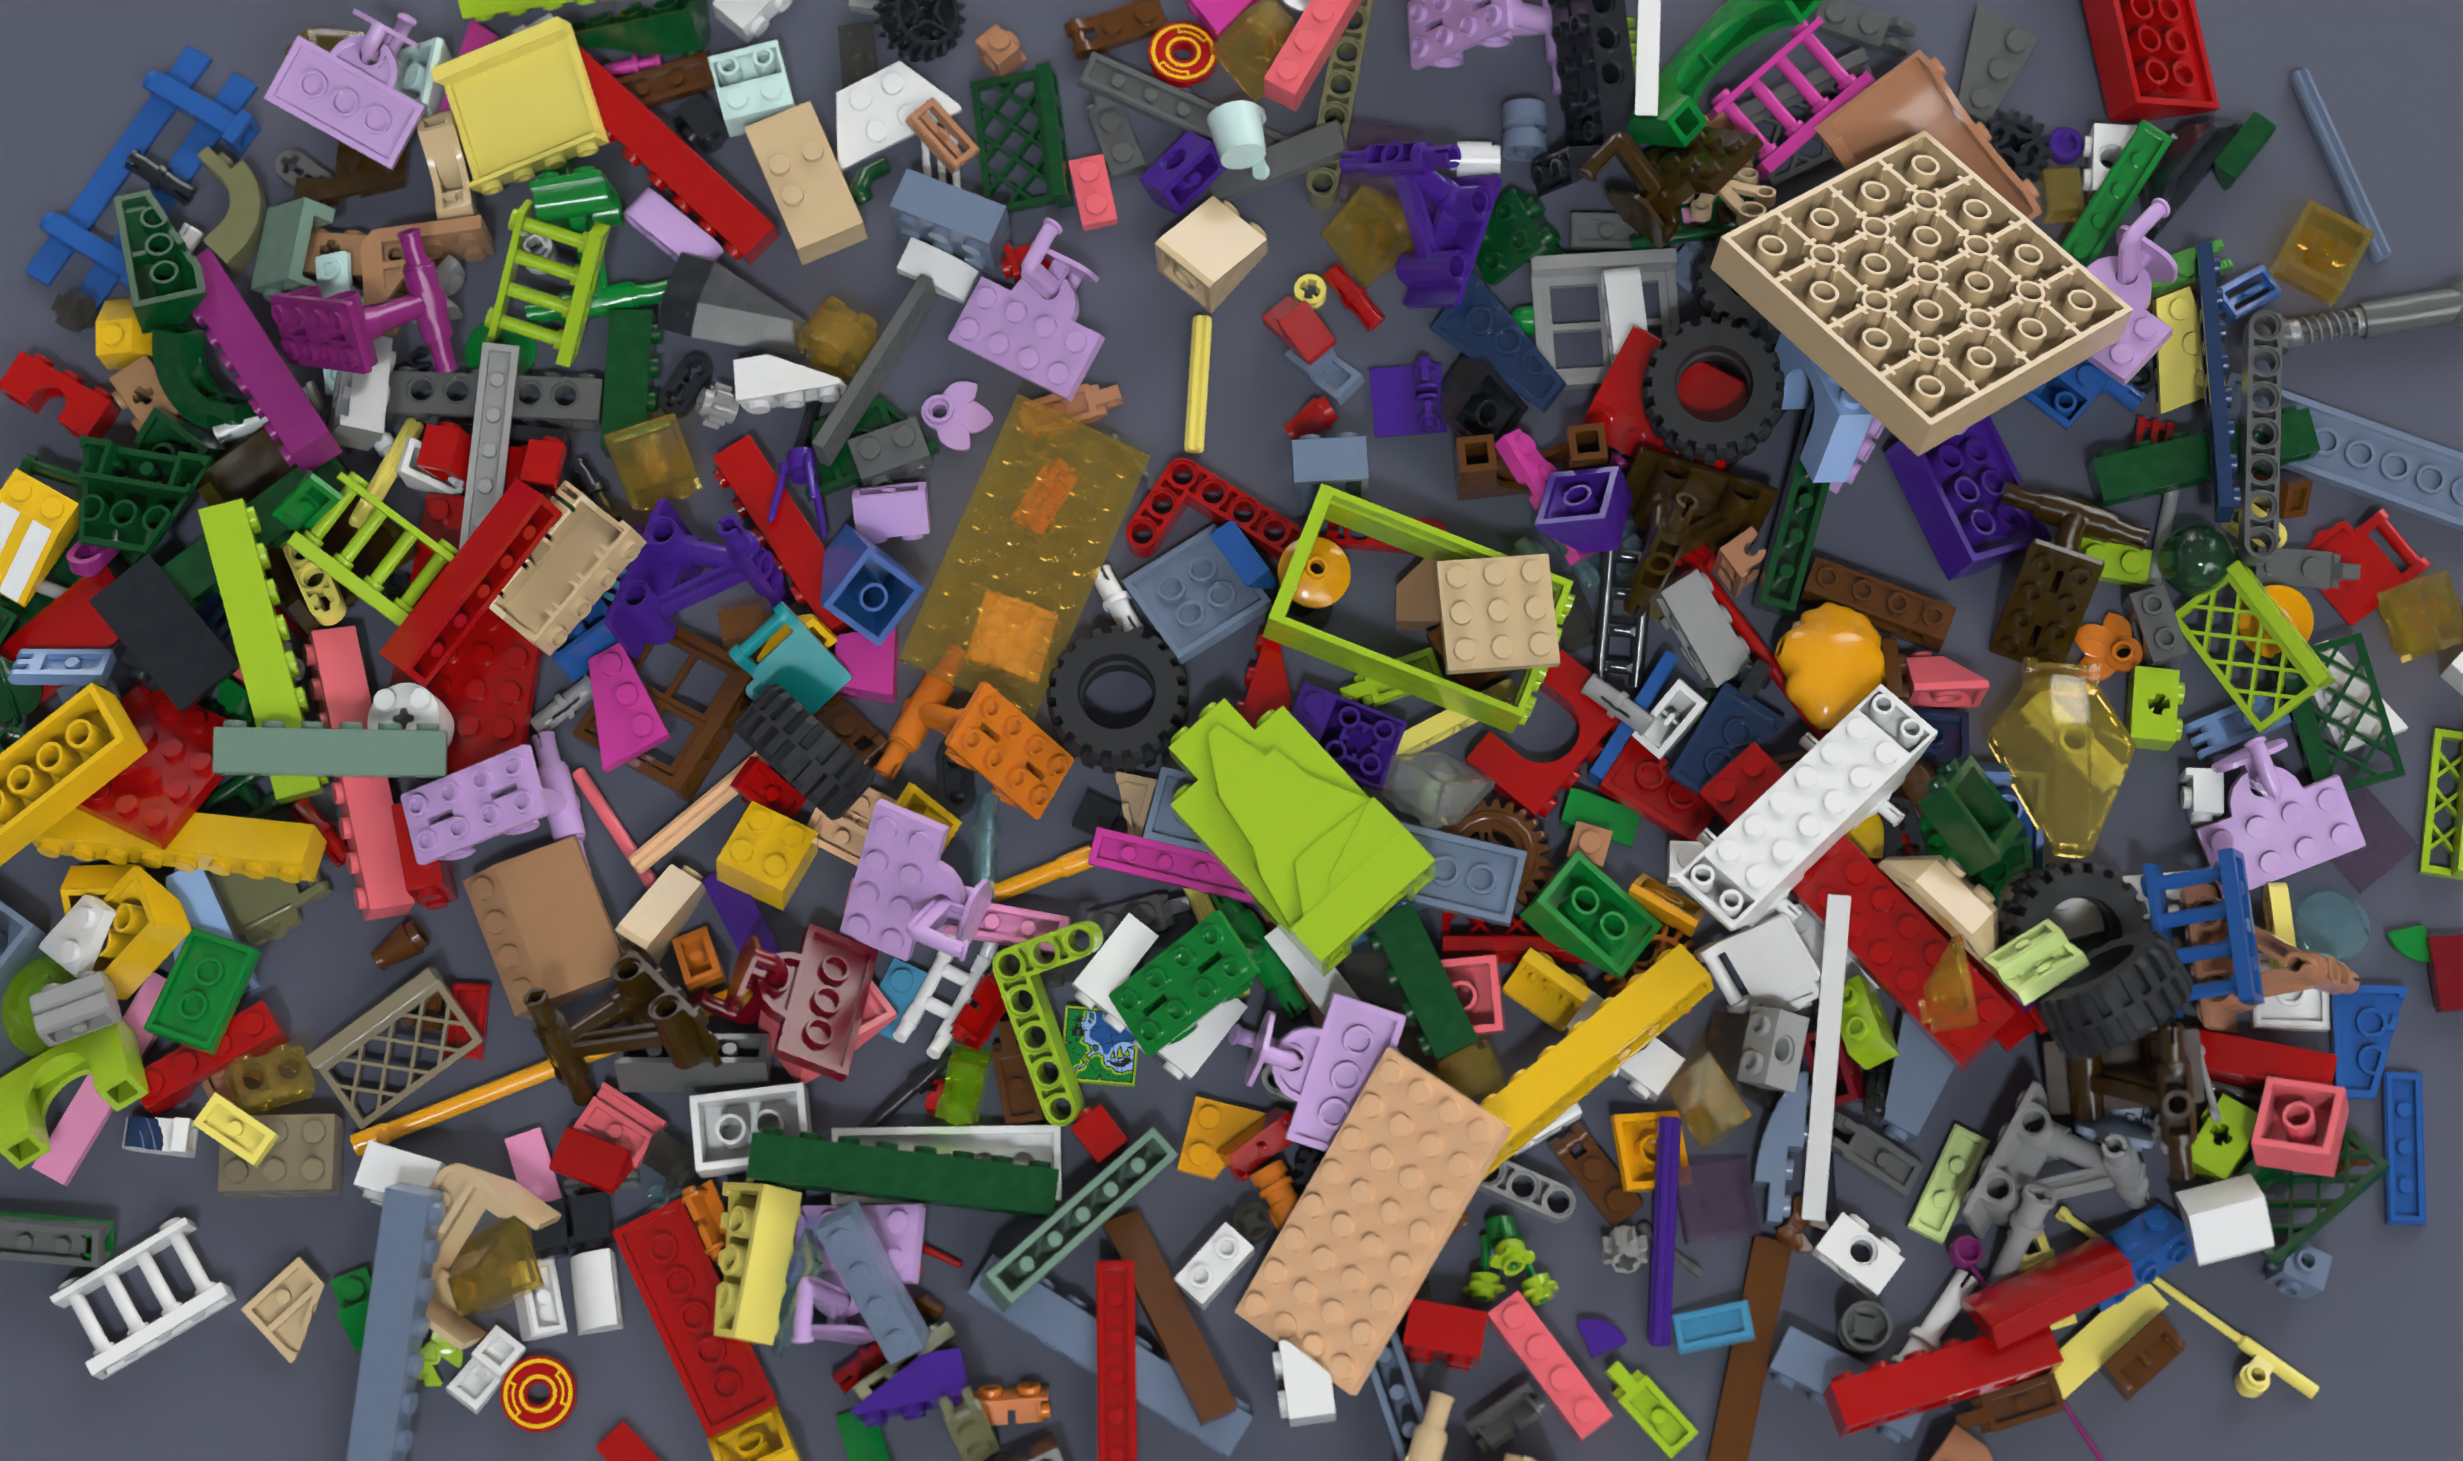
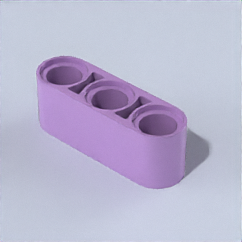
M646 188L623 213L626 220L636 230L676 262L683 251L717 260L724 253V250L715 239L651 188Z

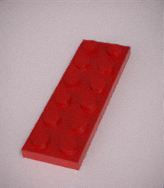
M680 1197L612 1231V1234L707 1437L711 1439L779 1405V1402L751 1343L714 1336L717 1286L722 1281L710 1256L705 1254L706 1247L686 1205L682 1204V1198Z

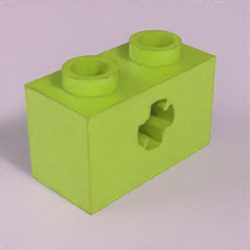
M2134 666L2128 675L2124 747L2169 751L2176 740L2180 741L2183 731V719L2177 718L2178 705L2183 704L2185 696V683L2179 682L2180 670ZM2152 703L2159 706L2157 710L2162 709L2160 715L2153 713L2154 708L2149 709Z
M1860 974L1845 981L1840 1032L1847 1053L1865 1070L1900 1055L1878 992Z
M2224 1093L2217 1103L2222 1120L2213 1122L2208 1104L2200 1119L2205 1124L2197 1135L2195 1143L2192 1144L2195 1174L2211 1183L2230 1179L2234 1175L2251 1147L2258 1112ZM2219 1134L2227 1136L2226 1144L2224 1141H2222V1146L2214 1144V1135L2216 1138L2219 1137Z

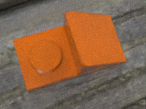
M707 926L671 940L685 985L692 994H695L700 988L708 989L728 980L718 959Z

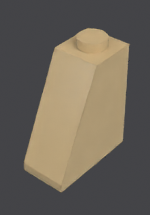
M670 864L618 924L615 932L622 941H626L634 950L641 948L649 960L658 966L672 945L671 940L678 936L707 891L703 883L700 882L703 877L686 865L679 869Z

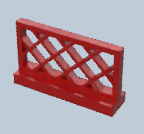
M1555 872L1542 873L1547 877L1548 881ZM1534 881V883H1540L1542 886H1544V885L1546 884V883H1541V882H1535V881ZM1526 895L1529 905L1532 900ZM1442 911V960L1496 954L1499 958V964H1519L1531 947L1537 952L1541 951L1549 955L1555 961V964H1590L1548 942L1540 934H1531L1523 927L1526 922L1522 918L1517 921L1512 917L1510 924L1512 927L1504 934H1493L1485 926L1488 923L1487 921L1465 917L1474 927L1466 934H1450V923L1458 915Z

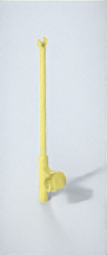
M2061 1206L2056 1212L2055 1217L2058 1220L2069 1223L2090 1239L2094 1237L2104 1238L2075 1218L2067 1207ZM2159 1276L2152 1282L2236 1342L2240 1350L2252 1357L2249 1364H2246L2235 1377L2236 1389L2242 1396L2249 1398L2260 1396L2269 1387L2271 1372L2309 1399H2312L2317 1393L2318 1385L2247 1335H2241Z

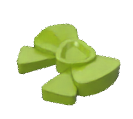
M432 1331L430 1340L421 1347L424 1365L417 1379L424 1380V1385L427 1387L441 1386L442 1381L433 1365L438 1364L442 1357L457 1368H461L463 1351L456 1349L455 1346Z

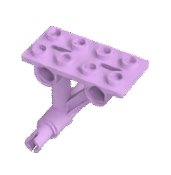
M1411 0L1408 2L1412 69L1420 70L1429 65L1440 68L1457 67L1464 63V50L1476 45L1504 47L1513 42V36L1544 35L1545 57L1548 64L1552 67V93L1556 96H1562L1560 78L1556 72L1558 61L1556 44L1552 39V13L1547 0H1542V7L1522 2V0Z
M545 731L539 733L540 738H538V735L531 737L539 763L538 768L536 767L531 746L523 744L402 794L401 802L417 864L427 865L436 860L452 861L468 857L476 852V844L501 834L519 835L535 830L540 825L538 819L545 816L548 819L553 842L576 836L588 864L583 841L586 839V831L580 812V800L575 793L569 767L564 761H561L555 732Z

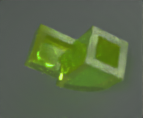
M955 1047L948 1061L945 1087L937 1102L935 1117L945 1119L946 1122L953 1125L978 1123L989 1080L992 1060L991 1053Z

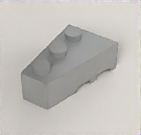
M382 336L373 340L378 363L371 367L372 372L367 374L345 371L336 372L327 428L338 445L369 451L377 441H381L385 428L386 406L391 387L388 386L389 373H392L396 360V351H392V338Z
M1698 569L1675 571L1669 575L1662 590L1653 595L1651 600L1654 601L1664 616L1659 621L1665 631L1670 628L1672 629L1682 646L1679 651L1705 688H1717L1741 673L1747 663L1751 662L1748 656L1751 654L1750 648L1741 636H1736L1730 626V623H1732L1731 615L1722 604L1718 605L1711 593L1714 591V588L1707 575L1703 572L1700 573Z

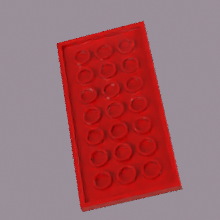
M427 493L420 531L436 543L441 538L459 551L465 496ZM548 534L545 535L548 540L551 539ZM417 541L416 557H414L409 586L435 554L420 541ZM446 562V564L443 566V568L440 570V572L437 574V576L430 583V585L427 587V589L424 591V593L421 595V597L417 600V602L414 604L412 608H414L417 605V603L425 595V593L436 581L439 575L447 567V565L449 564L448 562ZM525 563L521 565L526 569L527 565ZM489 608L426 687L428 691L444 703L454 720V735L447 748V776L527 742L543 652ZM393 667L390 687L400 683L418 684L396 667ZM404 778V779H415V780L435 781V780H438V779H440V778Z

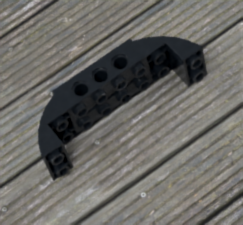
M1547 0L1551 8L1553 20L1552 39L1556 44L1558 60L1556 72L1561 83V109L1565 114L1567 130L1565 142L1567 147L1533 162L1532 179L1537 189V197L1545 196L1584 179L1577 174V170L1583 167L1589 157L1612 134L1620 131L1626 132L1631 113L1635 110L1636 83L1625 0Z

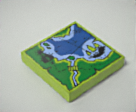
M1066 1005L1063 1041L1078 1083L1135 1087L1138 1048L1133 1044L1135 1037L1126 1029L1119 1033L1103 1020L1107 1014L1099 1008L1093 1007L1090 1010L1087 1007Z

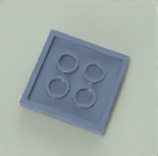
M1212 524L1122 580L1124 589L1128 591L1132 600L1165 646L1175 653L1180 666L1273 607L1270 598L1263 589L1247 587L1213 542L1210 535L1218 529L1215 524Z

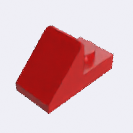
M1288 295L1261 317L1264 325L1309 366L1336 344L1334 337L1305 300L1298 304Z
M752 755L729 785L742 795L741 800L748 806L751 801H754L792 820L807 800V798L759 758Z

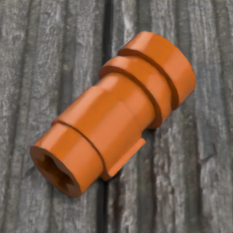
M1282 1159L1267 1165L1249 1177L1255 1189L1259 1188L1261 1190L1258 1193L1261 1200L1265 1199L1270 1208L1266 1211L1277 1231L1282 1230L1300 1199L1299 1194L1295 1192L1292 1186L1294 1182L1292 1176L1286 1175L1288 1169Z

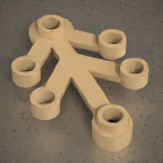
M1745 167L1733 177L1736 178V181L1730 180L1716 195L1701 193L1698 199L1694 200V193L1683 204L1691 202L1689 216L1692 220L1706 222L1711 219L1712 204L1718 195L1736 214V223L1740 227L1767 212L1766 208H1771L1775 205L1776 190L1770 186H1758L1759 172L1753 168ZM1738 194L1754 197V200L1744 202Z

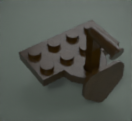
M1704 127L1687 147L1657 145L1654 149L1643 154L1633 139L1627 133L1620 131L1612 134L1589 157L1583 167L1577 170V174L1590 182H1596V175L1615 155L1640 191L1636 194L1612 189L1607 194L1608 200L1625 223L1657 248L1662 249L1678 231L1680 224L1678 205L1685 202L1695 192L1716 195L1764 144L1757 134ZM1658 213L1662 215V217L1665 219V222L1661 220Z

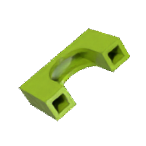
M123 1019L121 1022L57 1044L0 1078V1153L18 1170L51 1151L46 1127V1113L56 1094L72 1080L92 1074L95 1091L116 1112L149 1094L136 1033Z

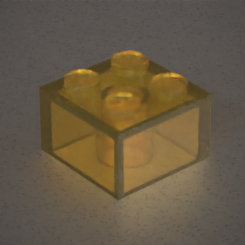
M2309 199L2269 273L2272 277L2334 307L2375 232Z

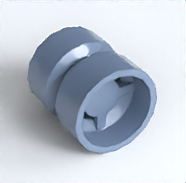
M1531 98L1514 99L1506 102L1502 106V128L1505 130L1502 134V156L1506 160L1517 163H1532L1548 156V134L1543 132L1548 128V105L1543 101Z

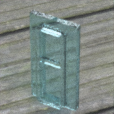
M804 1229L787 1270V1288L782 1298L779 1312V1329L772 1346L773 1354L776 1358L782 1359L784 1351L790 1348L791 1338L794 1337V1317L799 1283L804 1276L819 1278L823 1268L820 1248L816 1246L812 1229Z

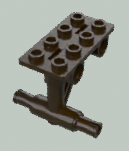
M1640 448L1625 480L1633 497L1630 510L1633 511V521L1640 530L1648 533L1647 545L1631 576L1633 586L1623 602L1624 611L1632 616L1636 606H1638L1635 617H1642L1652 596L1662 590L1671 571L1675 567L1677 559L1703 545L1710 551L1718 554L1719 548L1751 526L1759 533L1778 497V489L1666 454Z
M2008 481L2000 504H2006L2030 512L2034 520L2057 527L2058 531L2054 544L2037 538L2032 539V542L2029 543L2011 595L2007 598L1989 650L1994 654L2058 675L2064 666L2105 565V562L2080 553L2079 550L2083 536L2102 543H2110L2113 540L2143 551L2150 528H2144L2120 520L2116 512L2090 504L2082 497H2069L2048 489H2041L2040 492Z
M626 941L618 945L623 957L613 964L610 973L617 988L607 994V1000L572 1024L568 1025L563 1013L553 1008L548 994L543 988H534L528 991L523 998V1002L533 1018L531 1028L536 1038L540 1040L542 1049L554 1068V1074L558 1082L568 1087L572 1099L577 1106H587L597 1094L587 1077L589 1066L584 1058L586 1056L665 1046L674 1067L678 1069H691L706 1059L715 1068L723 1064L717 1052L721 1045L715 1035L706 1028L709 1019L698 1004L691 1006L684 991L678 985L672 987L664 971L659 966L653 969L644 951L641 948L634 950ZM632 1019L634 1022L632 1026L613 1028L622 1021L627 1023Z
M2165 1022L2161 1026H2157V1030H2152L2145 1036L2134 1039L2128 1045L2115 1048L2112 1052L2104 1055L2098 1054L2094 1058L2089 1059L2083 1057L2080 1060H2075L2062 1054L2053 1039L2043 1042L2048 1109L2051 1115L2071 1114L2075 1120L2094 1121L2106 1117L2108 1110L2149 1107L2152 1113L2159 1114L2161 1140L2163 1144L2168 1146L2169 1177L2181 1180V1164L2182 1172L2185 1173V1180L2195 1176L2192 1156V1144L2197 1139L2194 1103H2201L2205 1099L2200 1033L2197 1027L2183 1028L2182 1023L2171 1022V1029H2169L2167 1022Z

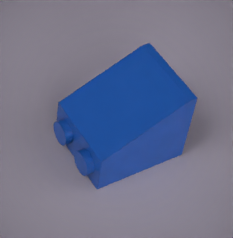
M846 524L824 552L821 605L880 647L924 590V587L900 562Z

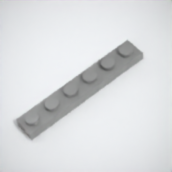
M482 342L459 550L504 494L520 352L519 346Z

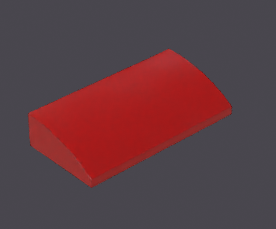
M108 563L96 576L80 578L0 646V656L15 662L21 649H114L122 642L121 639L91 605L89 600L120 575ZM42 685L43 695L41 703L36 710L44 708L58 696L56 689L64 685Z
M2094 1237L1960 1299V1304L1994 1347L1999 1350L2136 1285L2131 1262L2111 1243L2100 1237Z

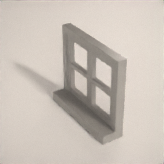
M1676 248L1535 256L1531 259L1529 270L1532 306H1534L1535 346L1567 384L1563 390L1600 388L1611 368L1601 288L1602 269L1638 266L1642 284L1657 283L1660 318L1646 319L1647 328L1661 327L1662 338L1668 332L1674 334L1679 330L1680 320L1675 273L1677 263ZM1597 286L1600 322L1552 324L1550 289ZM1601 332L1603 367L1556 369L1553 333Z

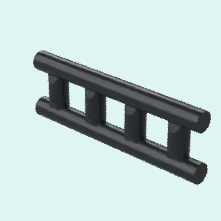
M1641 539L1640 550L1619 548V550L1604 551L1602 554L1592 674L1596 673L1605 682L1607 681V673L1629 675L1628 686L1643 687L1651 600L1642 617L1634 616V624L1612 622L1613 600L1624 601L1632 586L1615 585L1617 563L1637 565L1647 545V539ZM1610 636L1633 638L1631 660L1609 659Z

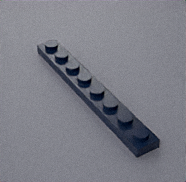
M2212 242L2197 243L2193 264L2215 523L2231 522L2234 509L2240 508L2241 496L2240 487L2233 486L2232 476L2237 475V454L2230 453V442H2233L2235 437V425L2233 419L2227 418V409H2230L2232 405L2231 387L2225 386L2224 376H2228L2229 357L2227 353L2222 354L2221 343L2226 341L2225 321H2219L2218 311L2223 310L2222 288L2216 289V278H2220L2221 264L2220 257L2213 255Z

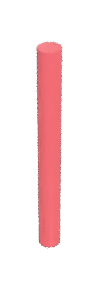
M585 768L577 769L572 773L573 779L628 860L629 856L638 848ZM651 868L642 874L635 871L647 890L658 879Z

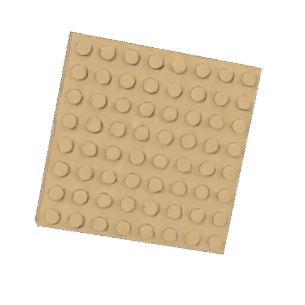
M1925 130L1721 236L1711 265V269L1917 456L2119 341L2133 311L2120 297Z

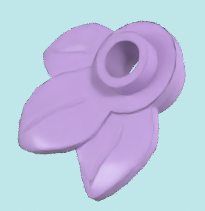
M967 381L955 382L943 394L929 397L923 403L921 409L925 424L937 430L940 442L955 451L970 450V434L984 431L994 421L992 414L984 406L974 401L977 394L976 383ZM937 409H944L946 411V415L942 418H936L933 413Z

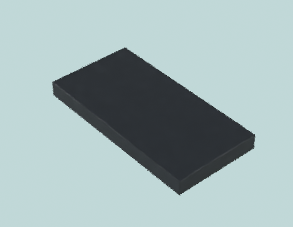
M148 554L89 600L91 605L183 714L240 668L236 658Z

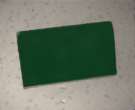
M2254 112L2214 161V168L2221 188L2225 191L2233 186L2276 130V125L2259 112Z

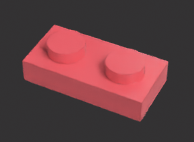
M1099 154L1069 160V168L1083 231L1118 224L1104 155Z

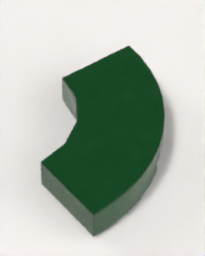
M2030 835L2016 837L2000 861L1972 876L1967 872L1965 876L1974 886L1980 884L1985 887L1995 898L1992 903L1997 908L1999 898L2005 888L2017 879L2027 877L2026 874L2033 870Z

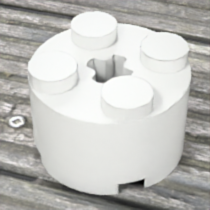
M400 683L381 689L375 694L368 714V729L378 730V723H400L401 730H416V725L419 723L440 724L439 731H447L448 746L450 745L454 735L453 716L444 703L426 688L415 683Z

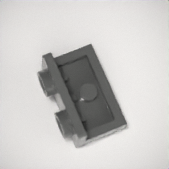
M916 416L847 440L864 487L892 485L894 480L906 476L907 478H916L925 474L928 468L933 467L932 459Z

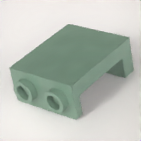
M306 197L268 208L250 289L262 293L263 298L271 302L270 295L286 294L300 288L318 286V282L307 279L302 275L311 229L333 223L336 209Z

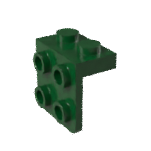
M1512 188L1496 200L1475 261L1487 284L1492 286L1498 285L1535 256L1565 254L1559 244L1561 237L1555 227L1548 223L1543 214L1546 211L1545 207L1536 195H1529Z

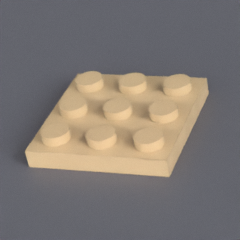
M1549 554L1436 562L1435 572L1446 675L1547 668L1560 665Z

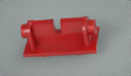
M993 971L988 976L983 975L982 980L970 996L978 1003L976 1009L966 1003L954 1022L951 1023L953 1029L949 1034L955 1038L954 1041L975 1051H979L988 1040L992 1030L1006 1011Z

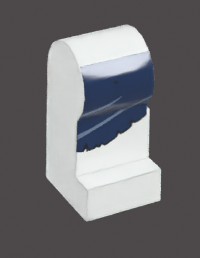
M134 1116L126 1117L122 1148L142 1153L195 1158L199 1128L192 1124L194 1121L190 1118L175 1117V1119L155 1117V1119Z

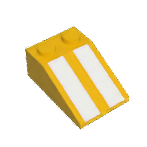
M15 468L0 490V594L25 608L78 531L79 503Z

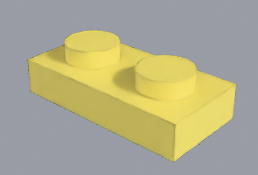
M216 1092L192 1123L256 1168L280 1137Z

